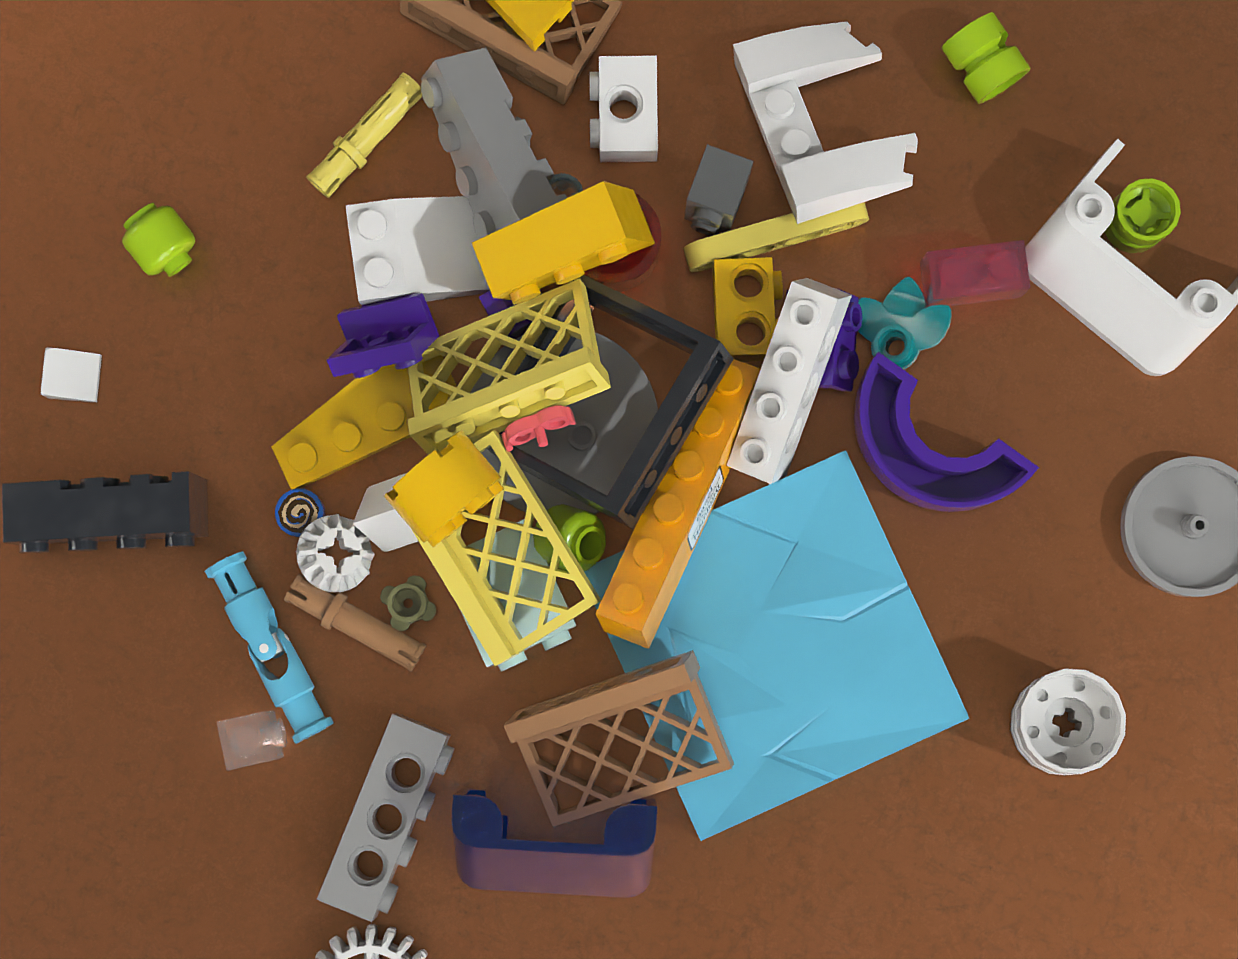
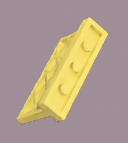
M576 279L529 301L514 305L438 337L423 352V359L417 364L408 367L414 417L408 419L409 434L429 455L434 450L441 451L449 444L447 440L461 430L472 443H475L490 432L496 430L498 433L503 432L514 421L532 416L540 410L552 406H567L611 388L608 371L600 362L587 290L581 279ZM574 299L575 307L565 322L551 318L559 305ZM525 319L532 321L520 341L508 337L516 323ZM545 327L558 331L545 351L533 347ZM571 336L582 340L583 348L559 357ZM482 337L489 339L476 359L464 355L472 341ZM501 345L514 349L501 369L488 365ZM439 355L445 357L432 377L424 374L422 362ZM526 355L539 359L534 368L514 375ZM459 362L470 368L456 388L445 382ZM482 373L495 377L490 386L470 394ZM439 391L451 395L446 404L429 411L428 407Z
M496 430L475 442L474 445L481 453L492 447L501 462L499 471L501 478L498 481L505 489L493 499L490 516L479 513L470 515L467 510L462 512L465 518L488 523L483 550L466 546L460 536L462 526L434 548L428 541L423 543L415 534L494 666L510 660L532 644L601 602V598L513 455L505 449L503 439ZM508 475L515 486L506 484ZM504 491L520 494L527 504L524 524L499 518ZM534 517L541 528L532 527ZM497 525L522 531L516 558L492 553ZM530 534L547 537L554 548L550 567L525 561ZM473 556L481 557L480 566H478ZM560 559L566 567L567 571L558 569ZM490 560L514 566L509 593L492 589L486 579ZM523 568L548 574L543 601L518 595ZM556 577L573 580L585 599L571 608L552 604L551 600ZM499 598L507 600L506 609L503 607ZM516 603L541 609L537 629L522 638L512 621ZM549 611L560 613V615L547 622Z

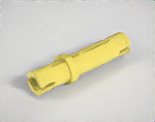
M403 72L388 91L376 101L344 137L338 136L333 142L334 148L306 176L311 184L324 196L330 198L340 184L356 168H363L367 163L365 158L372 152L374 147L384 139L410 108L421 99V86Z

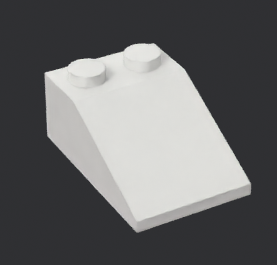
M467 197L399 198L346 205L357 295L361 305L419 292L424 295L427 302L484 294L490 291L472 242L479 238L474 229V214Z

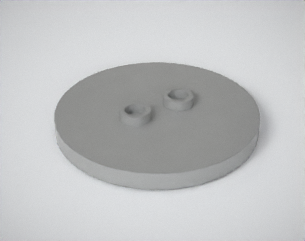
M595 333L600 362L608 371L611 388L565 406L572 409L576 425L570 424L555 430L544 429L548 440L547 446L539 447L535 437L529 442L515 447L608 495L657 413L658 407L650 381L637 361L620 345L605 336ZM522 336L516 338V340L520 341ZM576 338L567 354L583 348L582 340ZM504 346L494 355L488 365L501 369L514 349ZM482 373L472 388L471 393L490 386L495 377ZM486 449L482 452V455L499 473L501 466L499 458ZM522 470L546 511L552 506L566 504L594 514L600 512ZM508 475L506 484L515 486ZM504 491L503 500L515 508L526 512L527 504L520 494Z

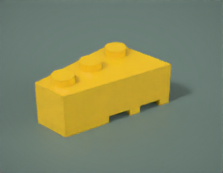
M605 181L472 242L492 297L512 300L513 304H520L541 294L540 288L553 283L560 285L583 276L585 274L584 271L599 265L612 263L630 253L655 244L634 190Z

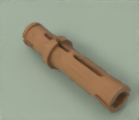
M301 574L297 575L290 586L292 590L288 591L284 598L285 602L291 603L320 619V626L328 630L331 627L336 628L402 665L410 672L413 671L420 659V655L423 654L427 646L347 602L348 596L339 592L337 595H334L331 592L323 591L312 585Z

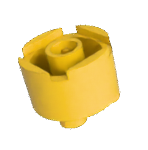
M462 430L447 440L449 444L444 449L431 452L392 486L393 490L384 495L386 500L423 543L428 541L433 548L467 521L462 514L464 510H467L470 515L474 514L505 489L498 481L501 478L499 473Z

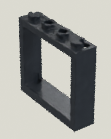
M583 275L579 278L586 286L591 313L596 307L691 354L608 495L513 446V450L510 452L519 467L525 472L633 529L728 370L733 357L719 340ZM574 299L559 305L551 318L565 322L575 307ZM545 327L533 347L545 351L558 331ZM571 336L559 357L568 353L576 340L575 337ZM526 355L514 375L534 368L539 359ZM489 447L487 449L492 454L496 455L492 447Z

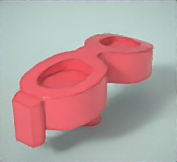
M552 406L540 410L532 416L514 421L506 427L505 432L501 435L505 449L508 452L513 450V446L527 443L535 437L539 447H545L548 445V440L544 429H560L570 424L576 425L570 407Z

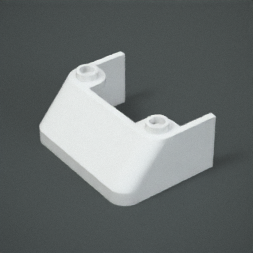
M1117 139L1026 245L1021 254V268L1028 279L1140 371L1150 376H1162L1177 368L1238 304V276L1227 290L1212 280L1195 281L1188 285L1175 299L1100 237L1111 224L1114 218L1115 207L1110 195L1094 181L1125 146L1124 143Z

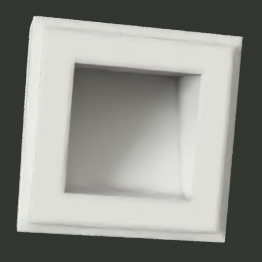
M46 347L41 395L49 399L97 403L102 355Z

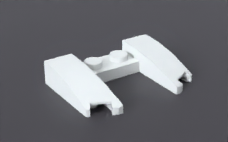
M848 22L799 27L733 44L735 67L797 224L913 185V175L905 173L903 170L906 152H917L918 139L916 133L862 142L824 152L798 87L882 60V52L874 43L865 47L849 34L851 25Z

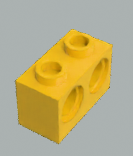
M772 257L714 259L712 277L715 339L724 345L735 360L741 362L764 361L779 319H775L774 300H782L783 297L782 272L773 271ZM741 276H752L760 283L761 292L754 297H744L736 291L734 282ZM744 323H754L762 330L763 340L757 345H745L737 337V328Z

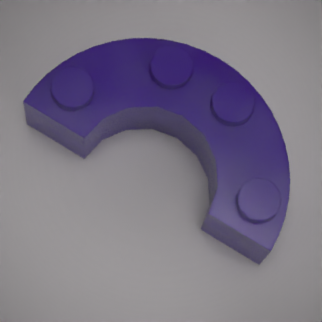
M877 352L870 361L856 392L854 404L855 433L860 450L868 466L875 476L897 496L926 509L946 512L967 511L988 505L1011 494L1029 480L1039 468L999 438L990 443L979 454L968 458L946 457L929 449L916 435L910 419V397L918 380L880 352Z

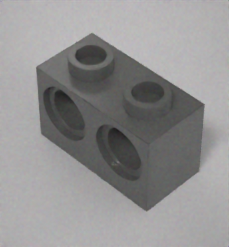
M707 144L686 201L684 219L692 222V229L708 236L717 235L719 232L731 231L749 182L754 161Z

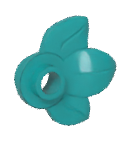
M911 277L904 278L894 286L883 303L871 298H860L858 302L862 309V325L858 332L871 342L873 357L877 352H880L903 370L910 367L916 361L920 351L935 347L942 341L952 319L951 308L947 305L927 307L923 292ZM897 340L903 341L904 350L899 355H890L889 346L891 343Z

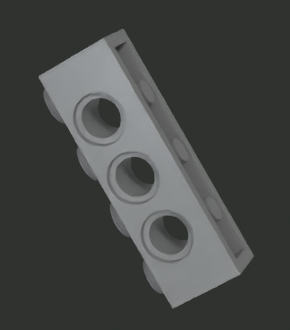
M399 713L391 715L317 900L370 922L378 916L379 911L388 914L399 887L391 883L397 866L407 867L417 843L416 839L410 837L417 819L425 822L436 796L435 793L428 791L435 773L445 774L453 755L454 748L447 745L451 734ZM402 758L413 759L420 767V779L415 785H404L396 777L395 768ZM384 804L397 807L401 813L402 823L396 831L384 830L377 822L378 809ZM363 851H373L381 857L383 870L379 876H366L359 869L358 859Z

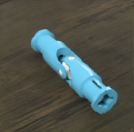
M243 551L215 563L204 572L208 578H214L227 603L224 610L234 629L248 642L249 656L275 707L283 709L295 732L292 739L297 744L328 728L334 722L331 717H325L312 693L315 686L289 637L278 628L274 608L264 589L257 588L244 564L247 559ZM286 652L288 669L282 677H277L267 669L264 662L271 658H278Z

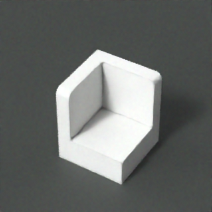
M405 474L368 487L353 521V524L384 552L418 542L412 529L384 497L387 492L393 490L392 486Z

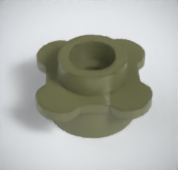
M410 576L406 583L396 587L386 586L381 592L380 599L382 603L388 606V610L392 615L390 624L398 631H406L411 623L421 619L430 621L436 614L435 604L429 602L425 593L426 581L422 577ZM411 599L413 601L412 607L406 608L404 601Z

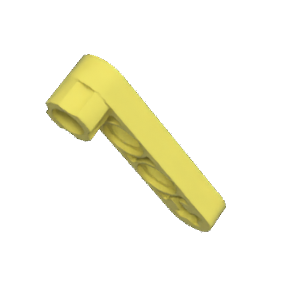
M865 202L799 224L796 223L793 213L694 241L686 245L683 250L689 270L691 272L711 269L714 259L753 257L859 226L870 219Z

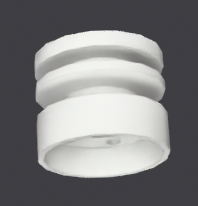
M1062 669L1034 680L1019 694L1011 711V734L1017 750L1030 765L1048 774L1078 775L1101 768L1116 755L1125 736L1126 713L1119 694L1105 679L1087 670ZM1066 711L1068 712V721L1075 723V729L1065 732L1062 737L1059 735L1060 727L1052 724L1053 717L1061 716Z

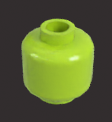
M150 203L133 214L124 223L123 227L126 229V232L122 238V243L147 275H156L165 271L171 277L192 261L188 252L195 244L194 234L171 206L166 205L157 208L154 203Z
M560 504L550 507L547 512L583 571L589 570L598 562L605 550L606 533L602 521L594 513L570 505ZM537 522L536 527L541 528L539 523ZM533 534L536 551L550 565L554 550L547 537ZM560 559L559 569L567 571Z

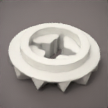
M339 514L324 516L311 522L302 532L297 544V562L304 577L315 587L327 592H344L356 587L370 574L369 568L375 554L371 550L369 538L353 524L354 520L341 517ZM335 538L339 541L341 549L353 552V555L340 560L338 568L334 565L333 557L326 556L325 553H318V551L333 546Z

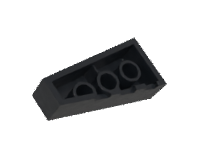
M189 471L172 472V480H169L168 476L141 474L130 475L129 482H120L118 478L95 477L81 479L80 484H71L69 480L2 484L3 542L19 545V553L49 552V544L68 543V551L98 550V542L116 541L117 549L146 548V540L165 539V547L195 546V538L209 537L207 479Z

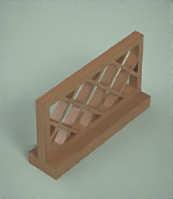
M400 0V13L468 52L486 47L498 69L565 105L574 90L576 80L619 13L622 2L619 0H574L571 3L572 10L569 12L572 27L549 33L546 32L544 34L545 41L541 44L544 45L545 50L538 47L535 52L520 36L512 32V28L497 12L481 15L471 9L469 0H462V4L456 0ZM592 2L606 10L600 21L580 25L574 5ZM497 22H502L504 27L497 24ZM591 34L585 44L583 35ZM576 37L580 53L572 65L554 56L551 46L552 42Z
M693 650L517 710L505 723L504 728L510 743L517 742L552 827L732 769L734 762L697 674L700 666ZM687 690L690 691L697 708L692 722L665 710L672 695ZM662 699L659 707L651 704V702ZM637 708L655 717L646 737L620 725L626 711ZM617 714V717L614 722L606 719L607 717ZM699 718H701L705 729L697 725ZM660 719L687 732L678 752L652 741ZM592 723L610 732L601 752L576 740L581 726ZM572 730L570 737L562 734L563 732ZM615 735L641 746L633 767L607 755ZM691 736H697L711 743L717 759L701 764L684 756L683 754ZM548 738L565 746L558 765L554 766L540 759L533 742ZM571 750L597 762L589 781L563 770ZM647 750L673 762L667 776L657 779L638 770ZM602 765L628 776L622 791L611 793L594 785ZM678 765L687 768L686 770L676 772ZM546 774L553 776L551 782H549ZM558 780L584 791L578 805L561 810L553 792ZM634 780L642 783L640 785L631 787ZM589 795L597 798L587 802Z

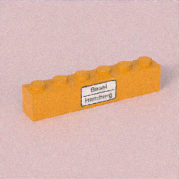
M733 359L636 524L595 613L604 632L644 648H650L731 467L727 466L760 373V368Z

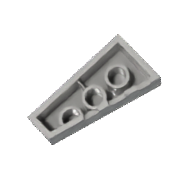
M487 48L434 60L421 78V93L425 104L433 109L439 124L438 135L440 143L446 152H450L456 168V183L460 193L468 198L474 214L473 225L478 238H483L566 199L565 194L556 196L548 180L553 179L554 173L546 158L537 160L530 148L532 132L526 120L517 116L514 117L511 113L513 97Z

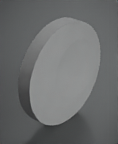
M1187 456L1157 465L1135 483L1122 509L1120 530L1125 553L1141 577L1159 590L1181 597L1214 595L1238 583V471L1215 459Z

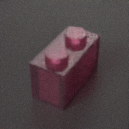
M1024 240L928 251L920 261L923 292L927 307L934 305L955 306L1021 298L1031 288Z

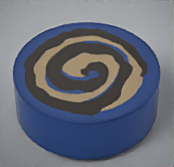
M301 488L292 489L283 494L275 508V518L279 527L285 533L300 538L304 529L311 522L326 515L322 500L315 493Z

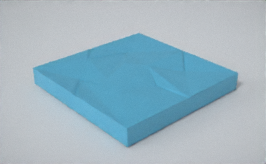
M846 450L711 511L649 649L607 633L625 673L692 650L695 653L700 666L697 674L734 762L732 769L676 787L700 841L970 719ZM624 550L597 562L589 570L584 571L601 600ZM600 602L595 605L596 610L598 609ZM687 690L672 695L665 710L692 722L697 708L690 691ZM662 699L651 702V704L659 707ZM642 711L650 728L655 717ZM699 718L697 725L705 729L701 718ZM660 719L653 737L657 743L678 752L687 732ZM691 736L683 754L684 756L701 764L717 759L711 743L697 736ZM663 757L670 771L673 762ZM678 765L676 772L686 770L687 768Z

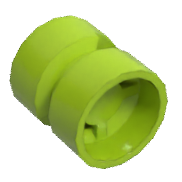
M994 12L985 14L962 28L949 38L941 48L955 70L966 71L967 75L964 79V84L978 104H982L1002 93L1024 77L1031 69L1016 46H1006L1005 42L1009 34Z
M1153 178L1139 179L1129 184L1113 199L1115 207L1114 218L1104 232L1109 242L1119 250L1128 253L1144 252L1168 236L1177 226L1181 214L1180 201L1174 190L1165 182Z

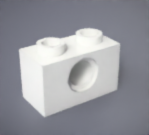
M599 56V72H590V101H599V119H590V148H600V162H657V56ZM627 100L636 106L637 111L630 118L620 119L611 113L610 108L617 101Z

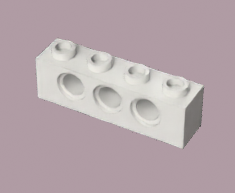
M809 278L791 282L727 463L728 467L769 484L787 476L852 297L851 294Z

